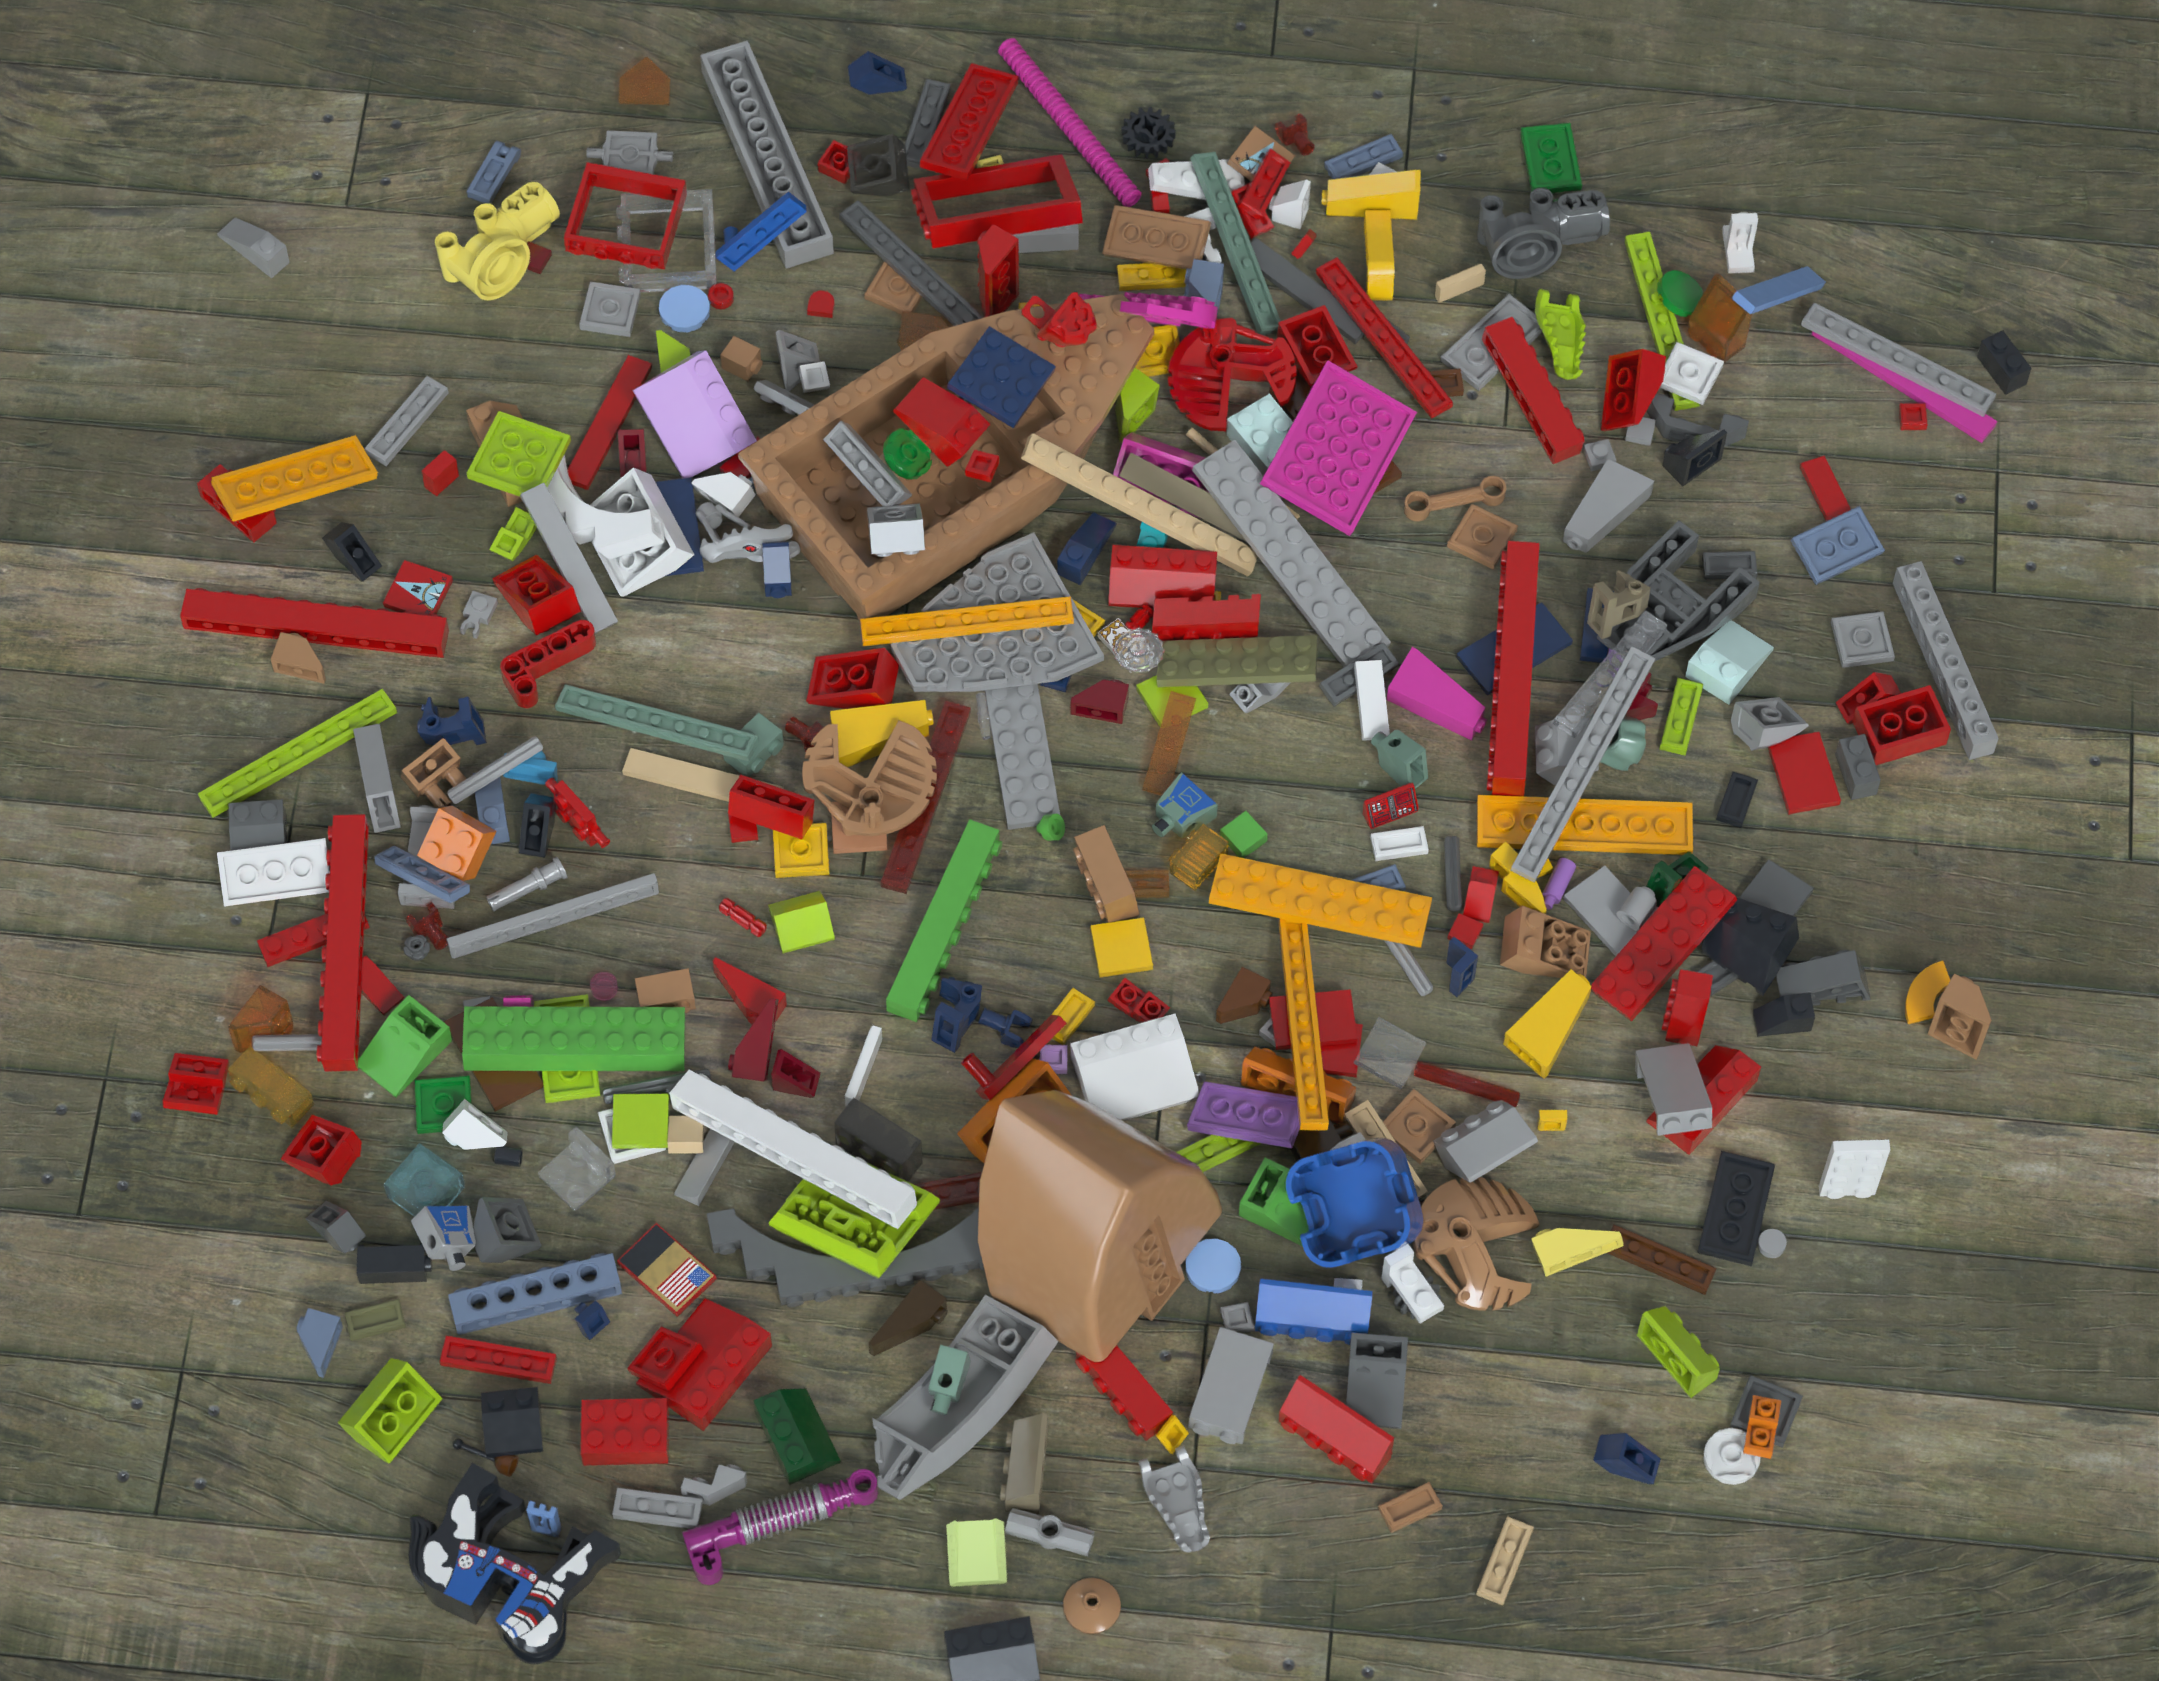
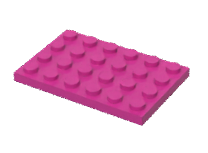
M1327 360L1259 484L1350 536L1417 412Z

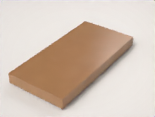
M1114 205L1102 254L1109 257L1173 268L1192 269L1193 260H1202L1211 223L1207 220Z

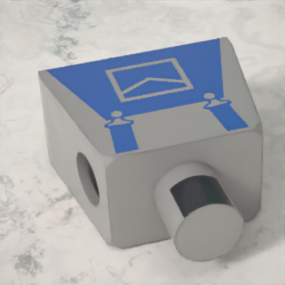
M425 1206L411 1222L428 1257L431 1259H447L451 1271L464 1268L466 1266L464 1256L476 1243L469 1206Z

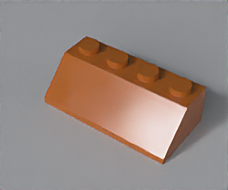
M1254 1047L1243 1061L1241 1086L1253 1090L1296 1097L1293 1059L1277 1056L1275 1052L1267 1048L1260 1049ZM1323 1071L1328 1116L1331 1122L1337 1124L1346 1119L1344 1115L1350 1110L1355 1100L1356 1087L1345 1079L1337 1080L1327 1076Z
M1031 1059L957 1134L970 1152L985 1163L998 1109L1004 1099L1052 1090L1071 1095V1093L1048 1062Z

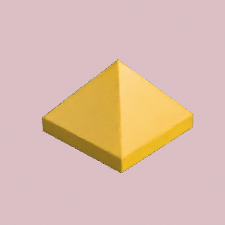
M1172 1414L1156 1437L1166 1450L1173 1455L1175 1448L1180 1446L1189 1432L1178 1418Z

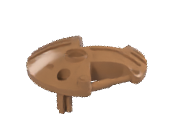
M900 720L867 778L839 763L838 724H828L819 731L811 742V745H814V747L808 748L805 758L809 759V761H803L802 779L804 790L809 794H814L828 808L827 810L842 824L843 833L847 836L854 834L862 836L884 835L906 827L917 819L928 806L929 800L926 797L933 796L935 787L931 786V783L936 784L937 773L932 771V768L936 769L935 757L928 753V751L932 752V749L926 738L914 726ZM823 793H825L835 801L841 803L842 805L850 808L848 813L845 814L835 803H832ZM869 799H874L877 801V803L871 802L867 804L865 803V801Z
M1479 1177L1475 1180V1183L1473 1181L1469 1183L1461 1178L1459 1180L1461 1184L1456 1179L1444 1183L1435 1189L1421 1205L1423 1227L1419 1236L1413 1241L1416 1257L1420 1260H1425L1433 1271L1445 1281L1456 1294L1455 1301L1458 1305L1485 1311L1488 1306L1493 1305V1311L1500 1310L1505 1302H1508L1507 1307L1520 1302L1530 1293L1531 1283L1518 1282L1498 1276L1483 1242L1537 1228L1540 1224L1533 1208L1516 1191L1509 1188L1507 1192L1503 1184L1495 1180H1491L1489 1184L1485 1178ZM1453 1229L1457 1230L1461 1237L1456 1236ZM1442 1254L1447 1256L1461 1289L1445 1272V1268L1435 1256Z

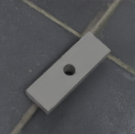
M768 380L757 381L754 390L761 394L760 398L772 404L777 402L783 405L781 408L783 411L792 415H796V413L801 414L814 406V404Z

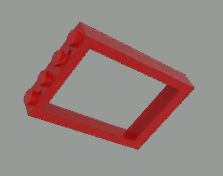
M1063 154L973 169L968 181L945 174L914 179L915 189H911L912 203L915 204L916 214L919 216L925 240H930L932 249L978 241L981 233L988 231L993 224L1009 234L1015 235L1083 223L1081 200ZM1054 180H1056L1063 198L939 220L932 201Z

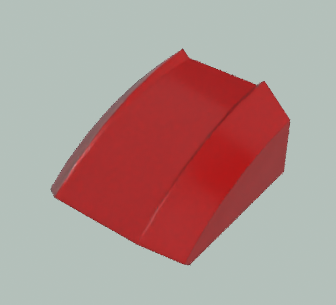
M311 1115L288 1146L281 1160L308 1176L332 1186L342 1183L345 1174L357 1157H360L362 1141L352 1129Z

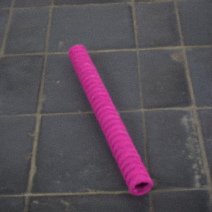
M1015 38L1005 40L1000 45L998 53L1024 85L1029 88V91L1042 104V107L1050 117L1055 120L1059 128L1064 131L1068 139L1073 142V145L1086 158L1090 166L1095 169L1099 177L1104 180V183L1117 196L1124 207L1135 205L1141 197L1139 189L1123 173V170L1110 157L1106 149L1101 146L1097 138L1092 135V132L1079 119L1075 111L1070 108V105L1057 92L1053 84L1048 81V78L1035 65V62L1031 60L1027 52L1022 49Z

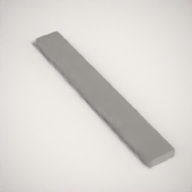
M1813 303L1802 320L1801 326L1982 417L1985 416L1996 398L1997 393L1816 303Z
M655 873L447 938L451 957L454 959L657 895L659 889Z

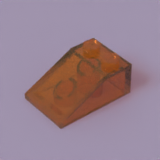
M1717 273L1712 278L1693 311L1687 331L1694 341L1699 342L1706 348L1710 356L1718 358L1725 363L1745 348L1752 314H1749L1733 300L1732 297L1737 290Z

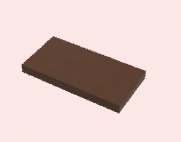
M492 997L474 1007H498ZM464 1012L444 1021L449 1026L452 1039L461 1054L463 1051ZM471 1071L495 1112L544 1087L536 1071Z

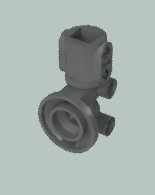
M1537 188L1530 194L1528 213H1514L1504 218L1502 199L1495 195H1488L1482 198L1480 203L1477 240L1480 244L1487 246L1493 267L1500 275L1511 279L1533 277L1554 265L1560 257L1562 245L1591 242L1597 240L1600 236H1607L1609 234L1610 218L1607 201L1604 194L1596 190L1568 193L1560 196L1559 199H1553V195L1548 189Z

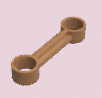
M1489 476L1483 479L1481 485L1477 487L1428 496L1421 491H1414L1405 498L1404 513L1412 521H1422L1429 516L1430 511L1479 501L1488 506H1497L1505 499L1506 483L1500 477ZM1489 486H1495L1502 493L1497 496H1490L1485 493L1484 489ZM1419 501L1426 505V509L1414 511L1408 505L1411 502Z

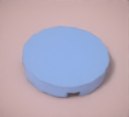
M679 285L672 287L663 294L659 302V314L662 322L672 327V330L691 332L699 329L702 323L709 318L710 303L707 295L701 289L692 285Z
M1205 1239L1199 1242L1186 1258V1275L1190 1283L1200 1291L1221 1293L1230 1289L1239 1278L1241 1271L1240 1256L1236 1249L1226 1241Z

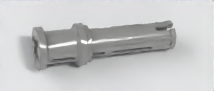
M556 856L553 858V862L539 869L537 867L533 868L530 875L495 893L487 895L486 899L494 912L538 888L545 890L547 885L561 878L565 880L568 877L563 865Z

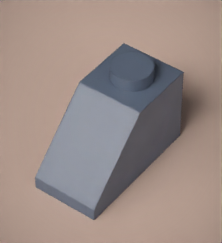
M308 1308L305 1317H300L296 1331L317 1375L324 1378L343 1325L338 1316Z

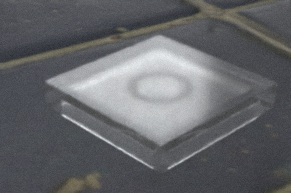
M1378 1017L1354 1064L1402 1090L1427 1043Z

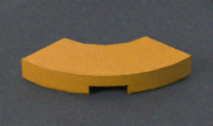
M1943 961L1925 968L1912 982L1905 1001L1907 1024L1933 1019L1935 1014L1934 1001L1941 992L1945 991L1950 982Z

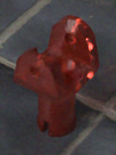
M1301 113L1295 115L1296 124L1286 127L1282 122L1275 123L1276 133L1283 145L1288 146L1294 143L1302 156H1307L1314 151V144L1308 138L1307 119Z
M791 717L790 720L794 724L787 721L785 731L801 739L805 751L808 748L814 747V745H811V742L824 727L818 721L812 726H808L796 717Z
M432 902L426 905L430 914L421 920L416 921L411 914L405 917L415 936H427L437 950L444 949L448 945L447 938L449 937L441 929L443 923L438 909Z

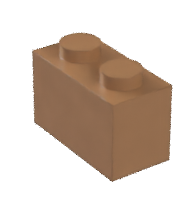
M689 968L635 978L640 1007H685V1013L696 1009Z

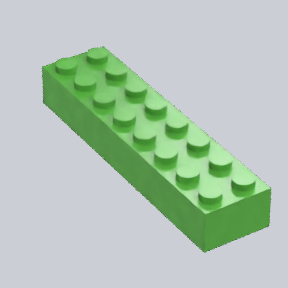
M464 1006L462 1051L464 1071H685V1007Z

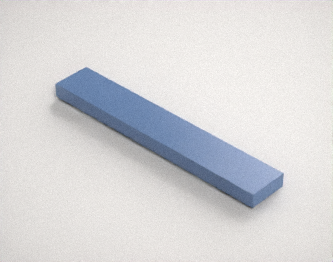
M1806 266L1738 290L1732 298L1749 314H1753L1820 290L1826 282Z

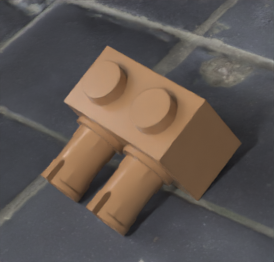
M444 738L401 772L402 780L417 798L425 795L435 808L438 809L452 804V801L437 785L439 781L447 779L455 787L467 779L458 769L461 758Z

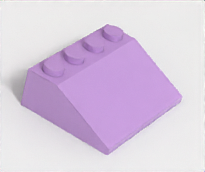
M706 350L695 352L633 390L682 479L697 475L757 441Z

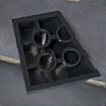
M1737 898L1735 904L1704 938L1702 953L1724 969H1730L1738 975L1739 980L1745 984L1748 982L1755 987L1757 993L1763 996L1799 939L1797 917Z

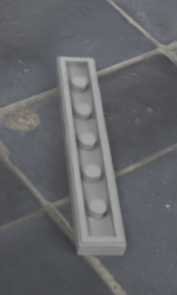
M545 483L520 495L563 578L573 586L580 609L585 619L593 624L595 634L618 622Z

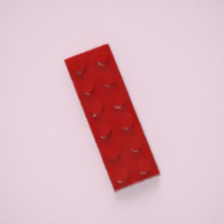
M971 63L920 159V168L968 181L1018 84V76Z
M1694 866L1591 984V991L1632 1022L1737 901L1736 896Z

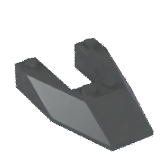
M1678 520L1627 571L1632 578L1651 587L1647 608L1639 617L1612 626L1610 637L1601 639L1597 635V639L1623 660L1626 658L1630 648L1634 647L1654 657L1655 661L1710 635L1737 617L1756 599L1760 582L1739 567L1706 600L1673 575L1696 552L1699 538L1697 533Z

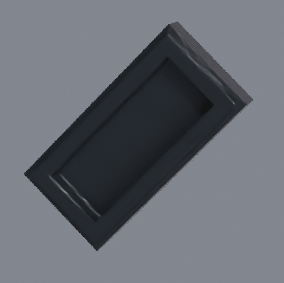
M1732 772L1716 820L1742 828L1758 779Z

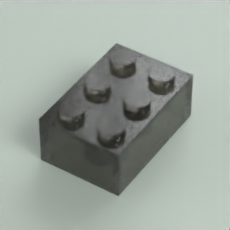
M854 1097L834 1122L836 1145L841 1147L845 1153L855 1158L860 1157L866 1163L907 1182L910 1181L923 1164L922 1141Z

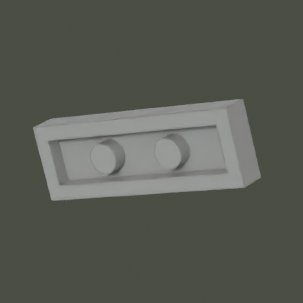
M617 1488L612 1515L613 1519L692 1529L699 1526L703 1502L699 1498Z

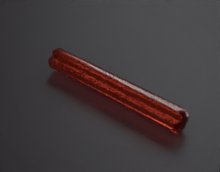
M1421 1061L1417 1062L1414 1070L1415 1077L1492 1101L1502 1100L1513 1107H1517L1520 1100V1092Z

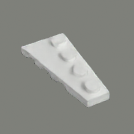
M1229 159L1219 160L1230 191L1245 186L1244 176L1227 164ZM1191 161L1152 163L1148 168L1150 190L1206 200Z

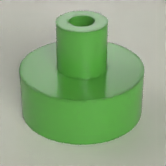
M1046 814L1042 817L1040 823L1037 824V831L1047 841L1060 840L1065 833L1064 820L1059 814Z

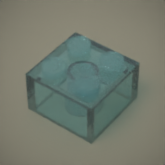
M419 1143L385 1181L384 1188L390 1200L415 1217L425 1206H449L465 1188V1183L461 1172Z

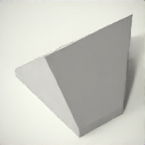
M778 330L776 331L777 353L785 390L791 391L801 382L799 366L818 363L820 358L815 342Z

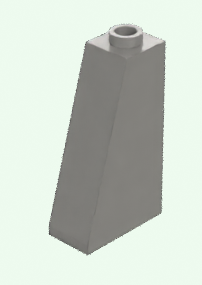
M1607 459L1567 524L1563 542L1574 550H1581L1587 553L1650 498L1654 480Z
M380 724L355 728L353 731L374 833L401 828Z

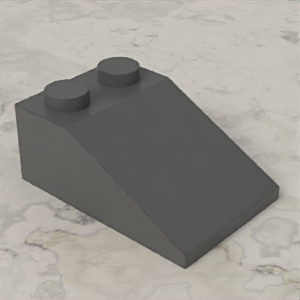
M283 799L229 803L231 851L286 844L287 814Z

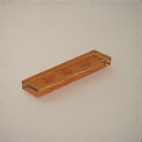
M1170 692L1142 790L1162 796L1172 784L1196 698Z

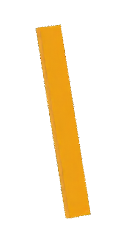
M1071 596L862 618L860 619L863 646L1067 625L1074 624Z

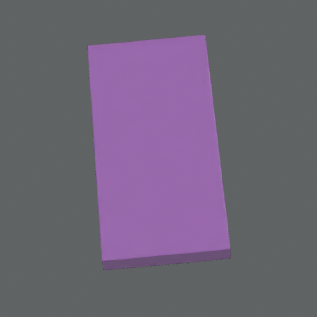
M1204 1081L1187 1123L1188 1131L1292 1148L1300 1129L1297 1098L1295 1096Z

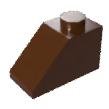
M1242 967L1217 1008L1216 1022L1222 1024L1258 1014L1262 1006L1267 1007L1269 997L1273 995V992L1270 991L1271 980Z

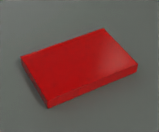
M1820 732L1793 736L1781 743L1768 747L1788 815L1840 805L1841 799Z
M1351 989L1315 993L1320 1046L1357 1043L1358 1037ZM1286 995L1269 997L1275 1049H1291Z

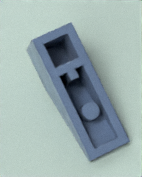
M498 777L475 792L479 821L497 831L491 844L510 842L501 779Z

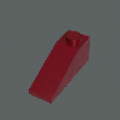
M773 998L768 1001L735 1049V1055H730L728 1070L732 1071V1077L762 1082L768 1080L779 999Z

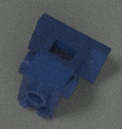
M428 697L426 705L423 704L421 707L424 713L417 724L418 733L426 744L435 745L443 738L449 745L473 740L476 745L487 743L484 720L469 697L458 699L459 711L449 718H440L437 706L435 707L432 698Z
M949 977V979L942 978L939 996L952 1002L955 1007L952 1008L941 1002L936 1008L931 1041L953 1053L957 1051L961 1044V1038L978 1017L982 985L969 981H957L953 977Z

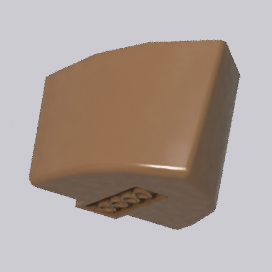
M1057 1090L1004 1099L998 1109L980 1179L978 1244L991 1296L996 1301L1044 1326L1060 1343L1091 1361L1100 1362L1110 1354L1140 1315L1152 1321L1185 1280L1181 1264L1222 1213L1218 1193L1199 1166L1090 1102Z

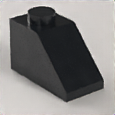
M341 522L322 537L335 558L361 582L365 581L382 567L354 524Z
M531 793L524 802L519 854L546 857L555 823L556 803L554 797Z
M1811 993L1783 995L1754 1009L1753 1017L1757 1037L1811 1031L1815 1020Z

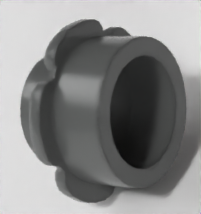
M423 935L410 936L404 942V953L412 960H422L430 951V943L427 942V938Z

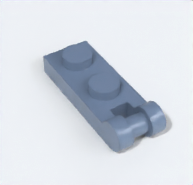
M497 140L469 186L467 197L482 203L491 204L514 163L519 160L521 149L514 146L509 148L505 146V143Z

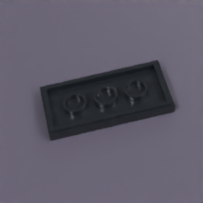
M1721 1151L1697 1253L1752 1267L1775 1164Z

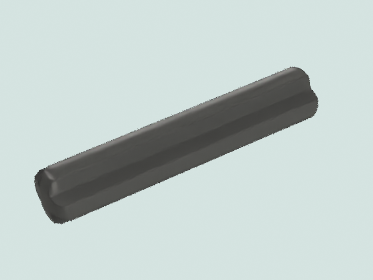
M1447 836L1444 842L1447 909L1449 911H1459L1462 906L1459 838L1457 836Z

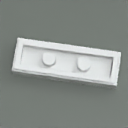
M1382 660L1356 661L1354 663L1362 741L1372 740L1374 735L1380 731L1388 736L1390 732Z
M872 1025L845 1094V1106L848 1109L856 1111L882 1042V1028Z

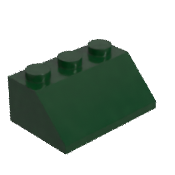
M806 1388L778 1389L753 1400L755 1415L789 1485L841 1463L839 1455Z

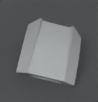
M1780 697L1735 702L1731 717L1734 735H1738L1750 747L1751 751L1781 743L1809 726Z

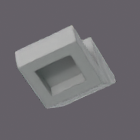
M1291 682L1238 684L1230 693V696L1244 713H1249L1278 697Z
M718 1465L712 1485H709L706 1480L694 1477L692 1480L684 1478L681 1486L682 1496L702 1499V1504L712 1505L745 1488L747 1484L746 1472L736 1465Z

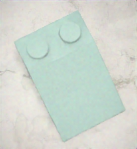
M1731 620L1706 640L1689 660L1685 677L1691 681L1702 683L1703 689L1730 705L1770 655L1774 647Z

